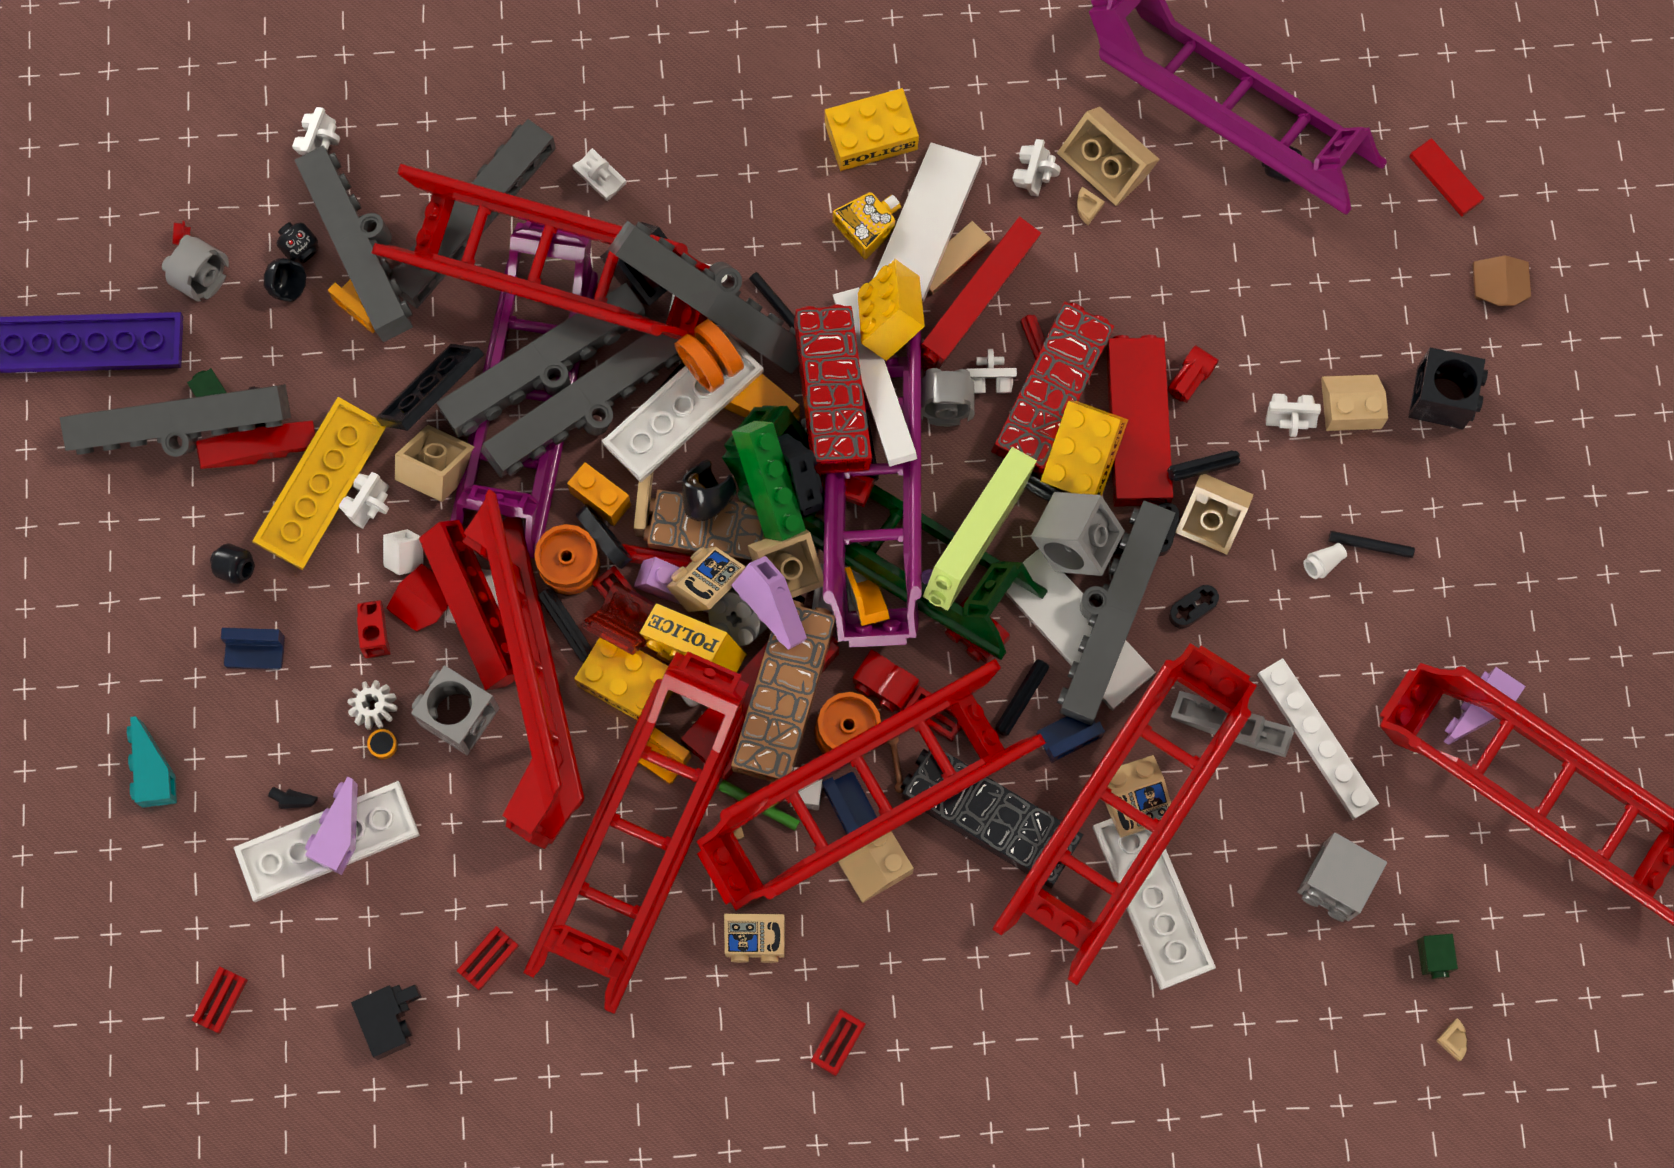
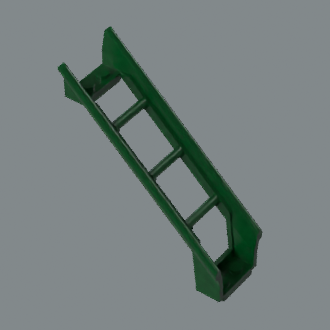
M788 406L754 407L738 427L740 428L753 421L773 422L777 437L788 433L809 450L808 434ZM732 434L724 444L727 451L722 456V459L736 480L739 488V500L756 510ZM874 484L869 498L891 510L890 516L880 529H894L903 518V501ZM823 491V493H821V495H822L823 504H824V491ZM819 511L806 516L801 514L805 529L810 532L814 546L824 552V522L815 517ZM921 513V529L949 545L955 533ZM871 541L868 546H862L857 542L845 545V565L847 567H851L855 572L907 603L905 571L876 554L885 541ZM987 552L984 553L978 564L988 570L964 603V608L953 602L948 611L933 605L928 599L923 597L927 583L924 584L922 582V595L917 600L918 610L999 660H1002L1006 650L1000 633L990 615L1012 583L1015 582L1041 599L1048 592L1045 587L1033 581L1023 562L1000 561Z

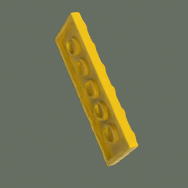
M337 397L252 543L303 570L337 513L339 504L347 496L354 484V480L361 472L386 427L381 426L372 415Z

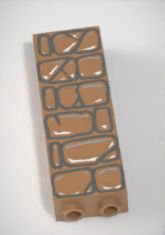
M657 490L656 498H651L649 515L653 516L651 525L646 524L644 531V541L647 542L648 548L693 555L702 547H717L742 565L747 566L752 562L747 545L766 539L756 510L744 503L731 501L717 516L706 521H695L686 516L682 493ZM816 514L815 517L824 522V516ZM815 547L817 557L819 560L821 550Z
M795 600L793 601L807 639L788 650L777 640L771 631L731 764L733 772L769 782L778 780L794 769L836 625V618L830 610L820 607L812 610L805 608L803 603Z

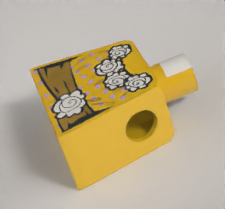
M869 192L833 211V223L863 259L866 260L893 232L895 219L892 214L899 210L901 205L892 194L880 202L872 192Z

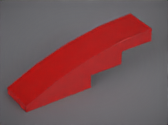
M313 420L285 423L282 426L266 428V426L258 427L254 430L237 431L196 441L200 469L257 464L258 460L282 458L287 457L288 453L304 452L315 436Z

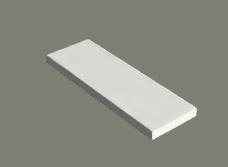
M930 143L873 278L877 276L883 266L889 265L896 259L920 276L922 302H924L981 166V157Z
M726 331L723 333L733 344L743 361V370L733 377L723 374L724 384L711 393L696 380L685 366L602 440V444L640 483L764 372V368Z
M1038 549L1023 564L1033 581L1048 590L1047 594L1041 599L1015 582L1012 583L1005 594L1072 666L1073 661L1080 662L1083 653L1078 651L1084 635L1090 637L1093 627L1088 625L1090 620L1086 619L1080 612V602L1083 593L1064 572H1055L1040 549ZM1126 640L1102 699L1112 711L1156 673Z
M399 781L357 797L356 849L347 865L420 836ZM324 811L234 847L254 902L332 871L305 856L307 852L305 850L306 844L312 834H317L321 826L319 821Z
M1111 818L1093 825L1092 828L1114 880L1120 883L1152 832L1146 829L1120 838ZM1165 848L1127 908L1160 990L1216 968Z

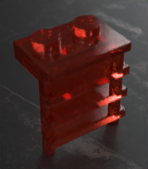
M615 582L612 584L601 609L586 618L582 626L589 632L634 655L636 651H639L647 643L640 634V631L656 603Z

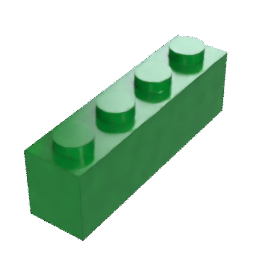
M753 421L733 430L734 441L764 537L766 539L784 541L806 531L773 422Z

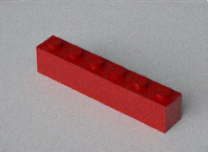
M460 520L438 522L419 537L424 553L431 565L485 691L505 688L514 682L515 678L498 605L474 551L462 542L466 535L463 534L464 529Z

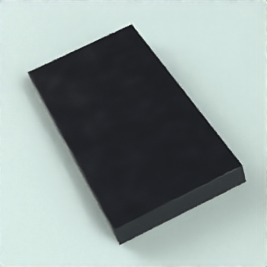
M450 344L377 416L376 420L381 426L408 431L484 356L483 352L479 347Z

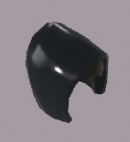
M709 459L694 466L682 479L684 511L688 518L695 521H706L717 516L737 493L732 475L729 474L721 484L717 482L712 473V463Z

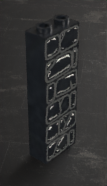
M922 750L915 762L919 766L914 775L908 773L900 787L904 790L902 799L905 801L944 780L942 777L943 772L930 750ZM944 751L956 773L968 766ZM988 777L925 812L1028 874L1061 823L1057 818ZM1079 831L1067 848V850L1072 852L1071 855L1084 835ZM1059 861L1044 885L1052 889L1066 865Z

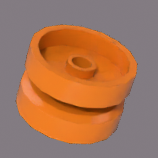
M706 319L694 328L695 337L686 334L675 342L674 345L678 355L691 374L706 390L712 393L724 384L723 374L733 377L744 369V364L727 336L711 320Z
M569 524L554 526L546 531L537 542L534 554L537 569L547 587L553 588L555 592L565 595L582 593L593 585L592 582L598 578L601 562L596 543L590 534L579 526Z
M854 692L838 693L828 699L820 709L814 727L816 744L824 754L880 723V713L874 703L864 695ZM845 724L846 728H851V727H852V729H851V730H847V729L844 728L843 725Z

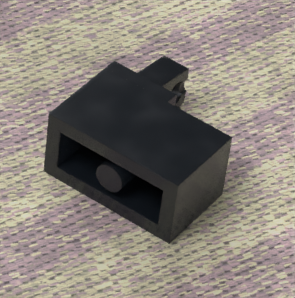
M389 985L351 1002L373 1058L380 1060L411 1046L408 1039L412 1036L411 1029L406 1019L401 1021L400 1018L405 1016V1012L410 1010L408 1007L409 1003L422 998L416 985L403 990L400 985L394 987Z

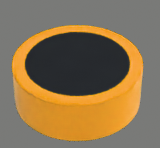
M378 729L369 736L367 747L374 757L388 759L395 754L398 742L394 734L389 730Z

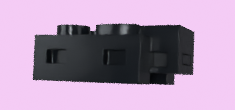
M788 433L779 436L778 440L801 514L806 516L824 509L821 495L823 488L820 476L814 469L817 461L811 449L808 450L799 440L797 441Z

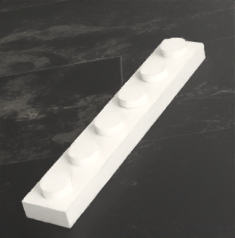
M1282 658L1258 673L1259 679L1290 726L1293 727L1294 732L1352 820L1376 807L1379 802L1285 660Z

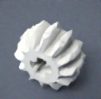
M374 680L370 688L366 681L362 682L363 690L360 692L354 688L352 692L356 698H350L347 701L349 705L353 706L348 713L351 717H356L354 722L358 726L365 722L366 729L371 730L375 722L377 727L381 729L383 728L381 720L384 718L388 722L393 720L388 712L397 711V706L392 704L397 697L394 693H389L390 687L387 684L380 688L379 681ZM375 700V709L370 710V701Z

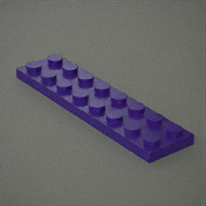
M181 312L0 317V373L181 368L183 315Z

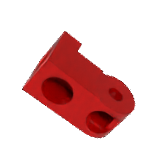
M382 601L358 603L357 625L359 646L365 658L391 655Z

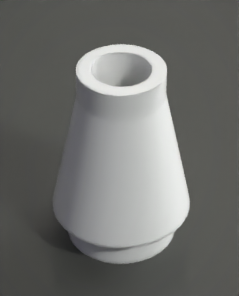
M1336 543L1331 547L1309 553L1303 562L1304 568L1313 579L1324 578L1347 557V552L1343 545Z

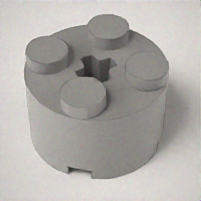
M185 235L172 255L166 257L163 261L162 270L165 271L166 281L170 286L195 301H201L200 298L209 299L220 289L226 278V275L222 274L224 266H229V260L225 253L203 240Z
M931 368L926 370L925 376L921 378V419L923 420L924 416L929 419V424L944 427L960 425V420L967 418V422L973 419L975 415L974 381L970 377V372L965 369L941 371L938 368Z
M733 587L708 611L711 626L727 632L739 646L752 643L768 628L751 607L739 597V594Z

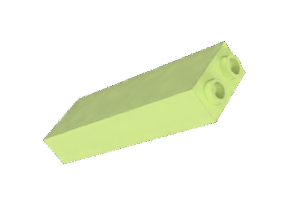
M1014 447L1010 449L934 566L923 595L930 603L947 611L949 610L1024 492L1037 460Z

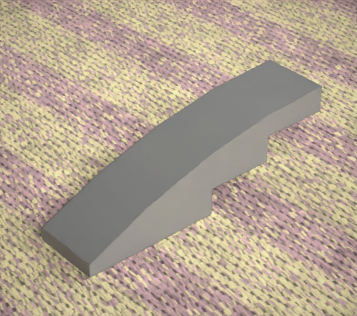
M1179 691L1171 719L1215 735L1228 713L1201 696ZM1251 713L1250 718L1234 742L1286 757L1294 729L1293 727L1267 721L1264 716Z

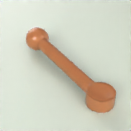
M896 737L889 741L888 744L892 749L897 781L895 790L898 793H903L904 790L900 788L903 782L897 750L899 738Z

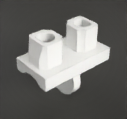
M316 107L314 113L304 114L302 127L307 131L305 137L298 136L295 138L292 145L298 154L305 155L323 145L328 151L329 145L339 144L340 137L334 133L337 127L335 125L336 121L325 113L324 108Z
M1036 139L1034 145L1021 147L1019 159L1022 164H1029L1028 169H1016L1013 175L1015 186L1027 189L1031 196H1039L1042 182L1049 183L1050 177L1059 176L1061 171L1060 166L1055 163L1056 157L1050 155V151L1044 147V140Z
M593 148L588 151L583 159L573 165V169L606 201L614 197L627 184L626 180Z
M987 349V357H976V365H987V368L966 369L970 372V377L974 381V394L986 393L985 379L995 378L996 393H1011L1013 378L1017 376V368H994V365H1004V357H994L993 349Z
M1273 394L1266 415V426H1279V428L1289 429V436L1296 437L1298 429L1307 430L1308 428L1317 427L1321 406L1320 404H1315L1312 395H1302L1298 397L1297 403H1290L1287 401L1285 394Z
M371 472L369 476L358 474L354 480L353 487L359 493L355 499L348 496L344 497L339 504V508L345 515L362 529L370 518L374 519L378 511L386 514L389 510V507L384 504L388 496L386 491L389 485L383 482L380 476L374 472Z

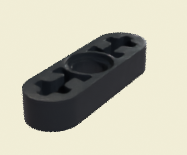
M585 504L576 513V517L606 556L618 568L623 569L632 560L631 555L602 518L589 505Z

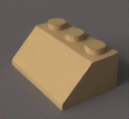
M1101 107L1086 111L1057 152L1060 157L1115 206L1119 205L1145 180L1160 160Z

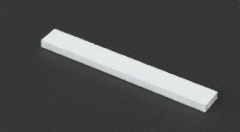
M858 287L833 294L835 305L852 306L862 386L890 467L915 460L917 455L884 359L861 344L858 292L860 288Z

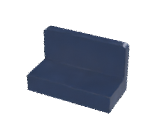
M221 629V640L226 644L224 666L226 668L282 669L285 636L279 629Z
M1066 716L1038 730L1036 735H1042L1046 742L1042 746L1051 763L1102 738L1105 730L1100 722L1095 723L1094 721L1092 726Z
M850 772L836 780L831 777L822 782V788L846 835L877 818L854 772Z

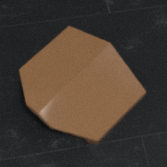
M1504 255L1473 262L1475 299L1484 300L1496 306H1516L1531 297L1528 261Z

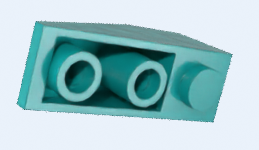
M136 716L130 717L131 726H127V739L129 743H132V754L128 756V765L130 771L133 772L134 780L133 783H130L131 799L135 800V803L142 808L176 804V776L144 722Z

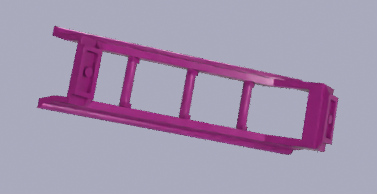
M1091 0L1093 8L1089 11V15L1097 32L1100 44L1099 56L1102 61L1341 213L1347 215L1352 209L1348 188L1341 170L1351 155L1355 152L1381 169L1387 164L1386 159L1379 154L1370 127L1343 128L1176 22L1165 0ZM1134 8L1142 19L1184 45L1165 68L1143 54L1126 20V17ZM1193 51L1241 81L1222 105L1174 75ZM1250 87L1298 116V120L1280 141L1231 111ZM1308 123L1331 137L1330 141L1315 158L1314 163L1289 148Z
M528 221L526 223L518 222L510 238L509 259L507 260L504 274L517 277L521 254H536L544 226ZM557 230V233L553 235L547 257L575 261L573 294L594 299L598 274L592 270L590 258L592 239ZM500 291L483 373L503 361L509 329L545 334L558 325L517 319V316H512L516 295ZM570 311L569 318L577 313ZM581 360L574 364L573 368L568 372L571 384L577 380ZM535 389L528 393L525 399L545 402L553 396L544 390ZM486 420L478 425V429L468 437L467 443L474 446L466 471L457 487L450 521L460 520L461 524H463L466 509L478 511L485 500L486 492L490 489L497 495L501 514L510 518H526L525 540L530 558H535L536 544L546 530L564 441L558 445H555L553 442L545 448L547 451L540 458L534 461L530 458L522 463L526 468L537 469L532 495L476 485L480 462L481 460L488 461L481 452L489 426V420Z
M921 330L907 342L906 357H898V355L894 354L887 361L884 360L890 378L903 377V397L897 399L901 410H903V416L916 451L917 459L890 467L888 463L871 464L869 471L825 474L823 599L827 604H831L834 612L838 641H849V647L907 645L908 638L917 637L919 626L917 600L922 595ZM864 400L866 411H871L868 401ZM885 474L903 475V528L845 531L846 478ZM888 540L903 542L907 608L888 609V620L861 626L856 611H849L845 573V545L851 542Z

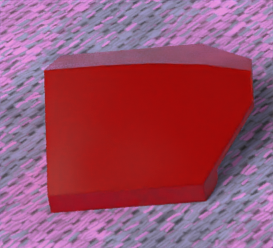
M420 564L399 583L386 609L418 632L436 623L448 609V605L434 573L423 564Z

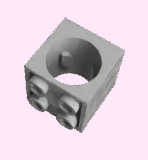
M1054 492L1034 528L1031 538L1055 572L1102 576L1125 530L1101 495Z
M444 665L441 671L436 670L428 682L430 686L425 694H420L412 704L413 711L411 714L421 727L465 755H468L500 708L493 695ZM453 694H463L470 697L468 699L471 710L462 721L452 725H445L436 721V718H438L437 707L443 699Z
M1334 832L1324 841L1297 892L1303 895L1302 900L1314 907L1320 905L1329 910L1328 914L1332 918L1344 922V920L1349 922L1361 913L1387 861Z

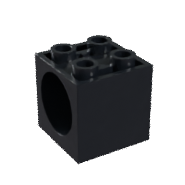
M640 222L653 231L651 235L668 239L660 227ZM609 250L600 256L604 263L606 262ZM618 259L614 276L621 285L627 283L640 303L650 306L668 291L622 259Z
M1430 347L1417 367L1408 418L1464 429L1469 421L1474 420L1476 412H1480L1482 408L1483 396L1479 394L1481 386L1485 385L1488 376V370L1484 369L1486 359ZM1448 379L1453 381L1461 388L1464 398L1462 400L1446 398L1438 391L1434 380Z

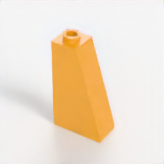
M764 374L757 377L724 407L746 418L754 407L788 406L798 421L800 419V405Z

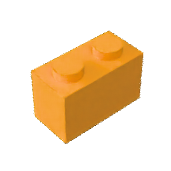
M586 462L567 483L570 494L582 503L589 505L599 516L613 526L631 506L630 497L626 492Z

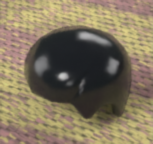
M278 258L268 264L264 273V288L268 294L275 299L292 302L300 297L306 286V273L303 265L285 258Z

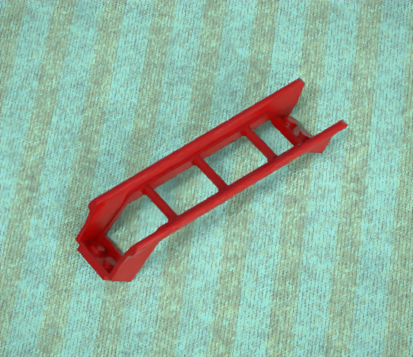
M404 164L399 166L398 175L414 187L432 194V198L426 206L425 219L422 228L417 234V244L414 251L397 246L374 243L372 254L655 336L663 334L677 340L686 334L695 337L694 328L708 319L676 296L674 297L666 324L608 304V298L606 297L619 259L610 250L594 299L540 284L544 263L553 235L557 233V230L611 245L623 226ZM454 200L478 207L461 261L438 255L454 206ZM491 211L544 226L527 280L474 265L476 261L474 257L487 217L491 214ZM650 235L657 241H659V239L661 238L655 235ZM665 239L675 246L673 250L675 254L681 257L684 252L696 260L697 264L695 267L703 272L705 267L707 269L710 268L709 265L691 256L685 244Z
M488 489L484 502L463 533L466 537L462 542L478 555L488 560L490 564L532 759L502 816L507 819V828L529 843L545 849L549 843L552 844L574 811L582 805L585 797L530 556L527 550L521 517H507L503 522L497 495Z
M1190 643L1183 654L1176 660H1166L992 930L1002 936L1016 925L1023 913H1026L1079 948L1071 963L1068 980L1078 985L1250 718L1251 711L1248 709L1249 698L1257 687L1256 684L1249 681L1251 676L1202 645L1197 648ZM1176 681L1228 713L1201 758L1196 755H1190L1151 730L1153 727L1148 725ZM1139 737L1144 738L1192 769V772L1161 820L1157 818L1152 819L1112 793V789L1108 787ZM1099 799L1152 832L1120 883L1115 880L1114 882L1110 881L1072 856V852L1067 850ZM1059 861L1112 895L1094 923L1042 889Z
M688 651L685 656L676 652L664 673L663 679L655 681L526 965L524 974L534 978L544 965L549 952H552L610 978L605 991L604 1010L613 1014L616 1013L741 734L745 716L742 715V703L749 687L748 683L740 680L741 674ZM668 690L725 714L703 769L691 768L651 750L652 747L647 745ZM641 758L696 782L672 838L669 836L665 838L620 818L621 815L616 813ZM610 826L666 851L641 906H632L590 887V884L585 882ZM579 895L635 920L622 950L565 925Z
M993 659L722 810L719 823L713 830L696 842L701 849L697 855L726 905L731 903L735 911L764 896L767 899H773L1046 744L1042 735L1037 734L1020 740L1005 749L999 740L997 732L991 727L985 717L982 707L972 695L987 685L1001 669L997 660ZM950 707L980 757V760L957 773L926 722ZM914 728L916 732L919 731L943 772L942 777L944 780L892 808L862 756ZM851 764L858 771L880 810L878 812L880 816L828 845L798 792L844 766ZM786 799L788 804H792L815 844L814 849L816 852L763 885L733 832Z
M1420 663L1415 671L1409 669L1379 715L1382 718L1379 726L1395 745L1426 756L1674 926V911L1653 898L1656 891L1663 885L1664 878L1670 868L1674 865V809L1466 667L1459 666L1454 670H1448ZM1443 694L1481 707L1500 720L1499 724L1501 726L1476 764L1473 763L1472 766H1469L1455 756L1435 749L1416 736ZM1512 729L1563 763L1561 765L1563 768L1540 805L1534 809L1484 776L1485 771ZM1574 772H1577L1626 805L1624 807V814L1602 849H1598L1597 852L1546 818ZM1637 814L1660 828L1662 832L1658 835L1632 877L1611 863L1609 859Z

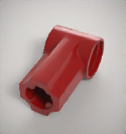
M1195 345L1182 364V369L1175 376L1167 391L1178 401L1188 403L1202 381H1206L1211 375L1219 359Z

